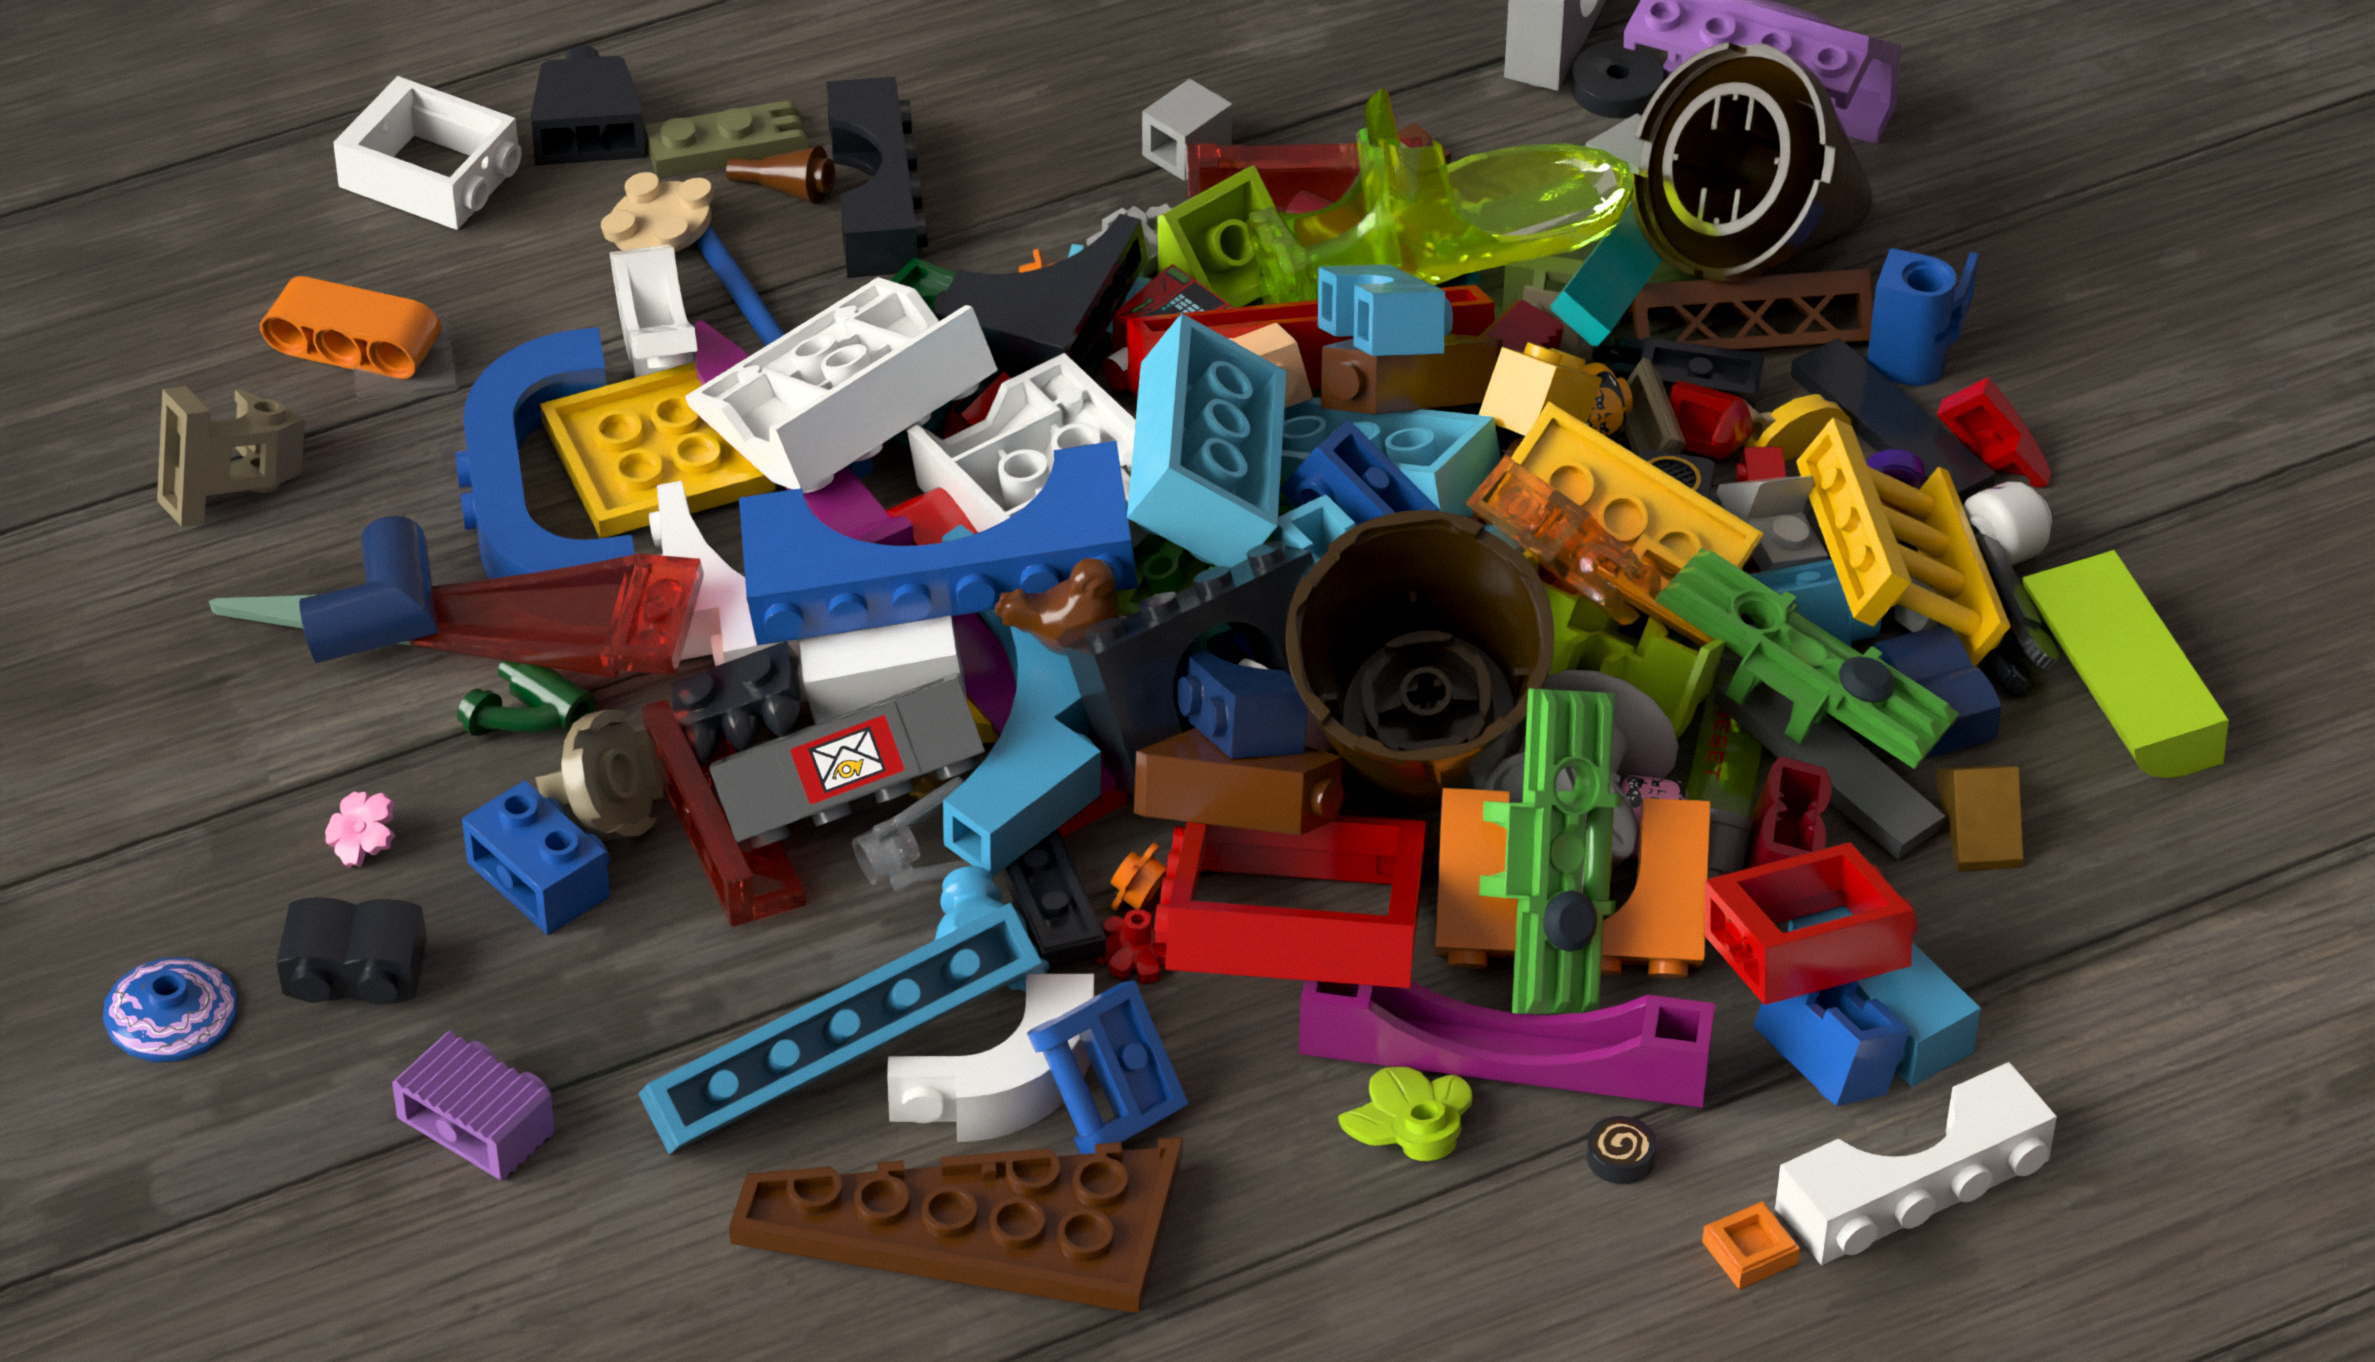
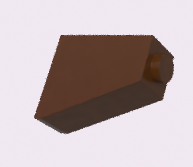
M1450 333L1449 336H1444V354L1371 356L1353 346L1354 338L1323 346L1321 408L1383 414L1483 403L1502 348L1503 338Z
M1193 728L1136 751L1134 813L1145 817L1303 835L1339 819V810L1344 797V789L1341 783L1343 757L1305 746L1304 754L1230 759L1198 729Z

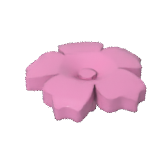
M355 791L341 801L340 810L343 815L339 813L332 815L325 834L326 843L331 847H335L334 852L340 856L344 865L349 868L352 866L360 867L366 852L374 856L380 850L390 849V843L395 834L384 824L389 823L393 819L392 810L395 802L383 793H378L371 797L366 792L357 793Z

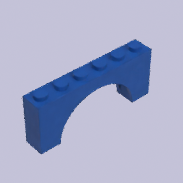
M1117 441L1054 450L1053 467L1046 484L1037 496L1023 509L987 530L964 538L937 544L891 546L868 543L842 535L823 524L812 513L804 499L802 488L739 498L746 598L757 646L945 616L995 610V605L1000 601L1002 593L1013 592L1019 588L1024 589L1028 593H1044L1069 579L1074 565L1084 558L1105 560L1113 567L1116 580L1114 591L1139 588L1129 519L1127 518V506Z

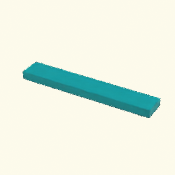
M1632 204L1618 217L1550 305L1551 310L1592 346L1595 345L1597 347L1612 331L1663 260L1651 248L1640 231L1633 213Z

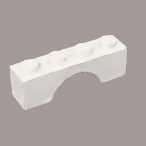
M2007 1062L1952 1087L1946 1126L1947 1136L1928 1150L1908 1156H1881L1864 1152L1840 1139H1836L1781 1164L1775 1210L1822 1266L1845 1254H1858L1867 1249L1874 1241L1902 1228L1911 1229L1924 1223L1932 1214L1956 1203L1971 1202L1982 1196L1989 1188L2017 1175L2027 1176L2034 1173L2044 1163L2049 1161L2057 1116L2010 1062Z

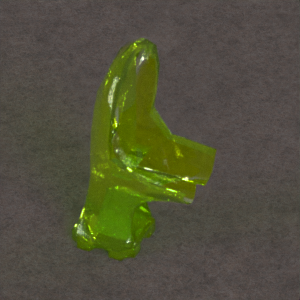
M1382 88L1366 103L1364 110L1366 128L1359 130L1355 135L1360 171L1351 188L1339 201L1323 209L1301 214L1278 212L1273 207L1249 213V220H1246L1249 241L1254 249L1258 270L1254 271L1257 290L1262 298L1263 305L1318 300L1319 266L1386 264L1435 286L1467 273L1572 252L1611 234L1619 223L1634 193L1630 170L1627 163L1605 150L1569 143L1514 146L1472 154L1446 165L1442 145L1433 140L1434 146L1409 148L1399 141L1389 94Z

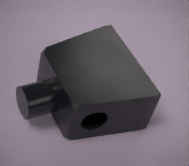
M578 45L567 52L566 59L547 60L541 64L531 111L535 166L645 158L642 107L624 58L619 56L600 57L595 48L588 45Z

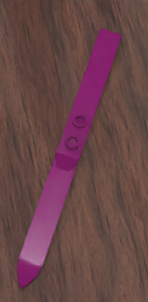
M702 320L696 322L694 328L698 351L694 352L696 375L702 386L745 360L749 355ZM848 466L833 474L834 479L824 488L814 492L803 493L807 506L823 524L842 535L874 544L916 546L913 543V524L906 516L891 518ZM975 613L952 616L961 652L967 698L991 723L992 730L1000 738L1010 716L1017 690L1010 661L1000 641ZM1102 759L1100 796L1116 788V779L1105 768Z

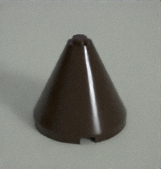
M1726 42L1693 55L1677 67L1660 85L1648 103L1636 130L1634 138L1644 142L1640 156L1639 173H1629L1630 200L1635 219L1645 240L1664 261L1672 267L1707 280L1732 282L1761 275L1858 226L1867 217L1872 205L1873 196L1870 183L1824 85L1804 62L1785 51L1766 44L1736 45Z

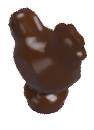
M1084 558L1076 563L1069 579L1044 593H1028L1021 588L1013 592L1002 593L1000 601L996 603L994 608L997 616L1002 617L1003 625L1014 626L1022 632L1031 633L1049 651L1060 655H1067L1065 646L1084 638V630L1090 625L1105 619L1120 618L1122 620L1128 617L1126 615L1118 616V601L1114 591L1116 580L1113 567L1105 560Z

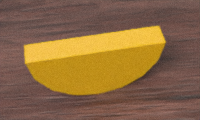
M1812 394L1795 398L1775 409L1770 414L1775 422L1762 433L1757 442L1750 436L1746 441L1745 447H1782L1785 462L1802 455L1832 418H1836L1848 425H1851V419L1836 402L1826 401L1821 395ZM1743 452L1739 461L1740 463H1742L1743 460Z

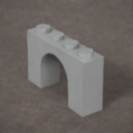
M1509 0L1504 78L1558 91L1606 0Z

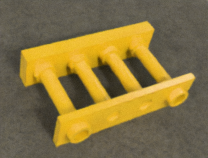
M1832 418L1798 458L1796 463L1801 476L1813 475L1814 483L1808 496L1853 618L1874 627L1890 607L1898 604L1951 628L1964 645L1972 665L1977 666L1989 651L1998 646L2004 634L2011 626L1949 471L1938 467L1920 489L1914 488L1867 466L1853 427L1836 418ZM1881 500L1909 512V516L1883 505ZM1895 538L1916 547L1918 552L1898 544ZM1911 578L1931 586L1938 594L1912 583Z

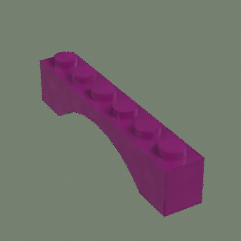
M1305 980L1300 1000L1299 1054L1392 1067H1410L1422 1071L1703 1108L1716 1003L1645 995L1618 1006L1586 1013L1557 1015L1517 1014L1470 1005L1435 993L1411 981L1410 988Z

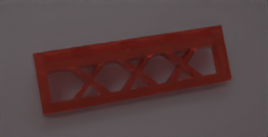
M667 699L642 706L644 729L651 736L661 761L664 790L730 926L735 927L806 906L805 891L780 841L753 848L750 853L740 850L731 832L732 829L724 807L718 805L710 789L711 785L715 786L709 769L711 762L736 753L733 746L726 739L724 732H721L716 752L707 765H700ZM756 873L778 880L783 888L754 897L753 874Z

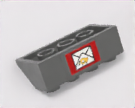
M954 673L711 762L709 769L736 843L750 838L755 849L790 836L788 823L812 815L815 825L818 826L851 814L853 811L849 801L874 792L877 803H881L915 790L911 778L936 770L939 780H944L976 768L973 756L985 752L958 676Z

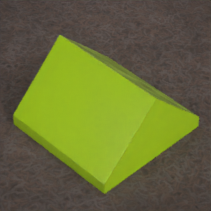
M1255 165L1240 171L1158 216V274L1174 264L1234 308L1243 307L1307 271Z

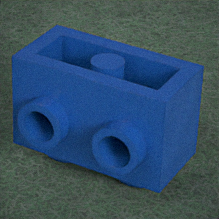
M1349 419L1318 445L1280 487V491L1297 508L1323 495H1327L1356 523V526L1387 514L1414 510L1436 511L1438 509Z
M526 780L462 818L467 863L547 936L610 897L607 868L610 865V856L602 841L593 833L585 834L568 819L563 807L554 798H545Z

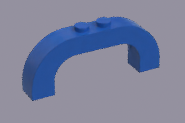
M599 327L570 330L542 336L515 347L495 360L482 372L469 392L464 409L467 450L455 451L459 488L471 487L472 492L460 493L464 529H477L482 564L492 584L505 598L526 612L552 622L581 627H610L634 624L632 604L641 603L632 535L577 540L560 537L541 528L532 520L526 509L518 454L526 438L536 429L543 426L540 412L541 403L607 386Z

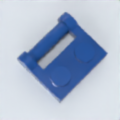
M1135 981L1122 982L1065 1014L1046 1021L1027 1032L1035 1053L1043 1052L1077 1129L1078 1135L1074 1137V1142L1080 1154L1095 1153V1144L1123 1142L1189 1104ZM1078 1034L1115 1116L1104 1123L1068 1043L1069 1039Z

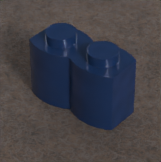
M1941 624L1875 643L1874 647L1882 652L1880 658L1885 663L1949 703L1952 709L1960 713L1955 723L1926 755L1927 758L1997 739L2002 707L1999 698L1985 674L1979 668L1972 665L1964 645L1951 628Z

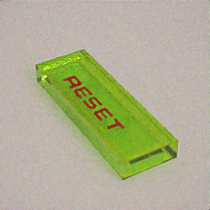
M1716 672L1711 690L1706 698L1687 787V800L1710 801V808L1749 817L1764 745L1712 702L1716 687L1734 676L1733 674Z

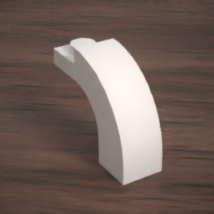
M1026 974V1007L1021 1024L1006 1041L985 1052L967 1056H888L889 1122H957V1142H975L1012 1134L1041 1121L1053 1113L1064 1103V1100L1043 1052L1035 1053L1027 1032L1094 998V974ZM1078 1034L1069 1039L1068 1043L1084 1077L1090 1065V1059Z

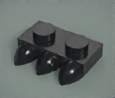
M787 641L672 682L673 730L683 742L685 751L693 761L700 765H705L718 746L722 731L734 748L740 751L746 750L756 736L762 717L774 734L783 737L790 731L799 714L801 702L798 655Z

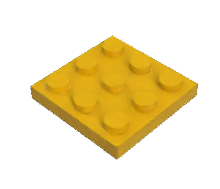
M695 362L540 404L541 422L600 538L649 526V513L659 511L657 485L682 481L691 514L739 501L740 497L760 495L776 490V483L768 479L689 407L685 396L701 387L696 375Z

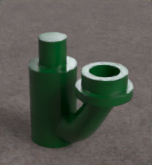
M508 655L501 661L498 667V675L510 683V694L530 708L503 706L500 695L491 690L483 691L477 688L471 690L462 699L457 710V718L463 723L465 731L473 736H481L490 729L518 733H540L561 727L569 732L573 723L586 714L594 713L596 699L592 693L540 660L529 658L523 662L514 655Z

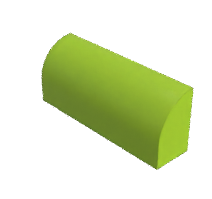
M2115 550L2023 577V587L2027 596L2142 771L2158 778H2175L2224 764L2228 718Z

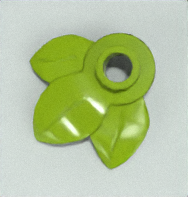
M1386 1067L1377 1071L1370 1078L1369 1094L1372 1102L1340 1114L1338 1120L1339 1125L1348 1135L1362 1143L1374 1146L1398 1143L1402 1146L1404 1153L1414 1160H1438L1449 1155L1457 1145V1138L1462 1130L1460 1116L1472 1106V1090L1469 1084L1458 1075H1448L1430 1082L1420 1071L1410 1067Z

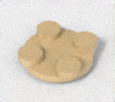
M642 172L635 174L625 183L624 187L627 196L614 207L610 214L603 218L601 229L605 239L614 242L620 250L669 244L674 247V253L680 251L698 240L705 233L711 222L712 212L709 203L714 197L711 183L704 178H692L685 182H659L657 175L653 173Z

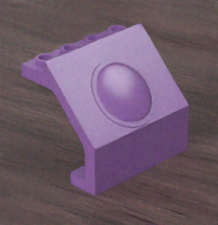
M1640 0L1624 30V48L1635 51L1639 43L1668 51V57L1663 65V82L1690 57L1718 44L1730 42L1736 45H1758V43H1762L1785 51L1804 62L1816 74L1829 94L1847 136L1878 144L1897 106L1901 45L1841 29L1840 26L1833 25L1818 15L1772 0Z

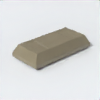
M1643 358L1626 380L1632 394L1633 408L1630 413H1626L1624 431L1632 453L1640 457L1642 449L1680 454L1687 445L1659 372L1649 359Z

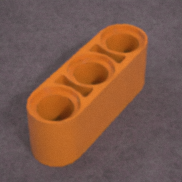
M297 276L289 281L260 322V331L271 347L286 355L392 379L405 380L412 377L442 333V324L438 316L429 307L412 299L315 278Z

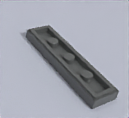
M1733 676L1716 687L1712 702L1776 757L1782 756L1826 768L1832 785L1830 803L1897 860L1941 830L1946 815L1829 716L1819 725L1814 723L1804 742L1799 744L1784 734L1791 719L1792 700L1763 682L1760 686L1756 685L1746 702L1741 706L1725 696Z

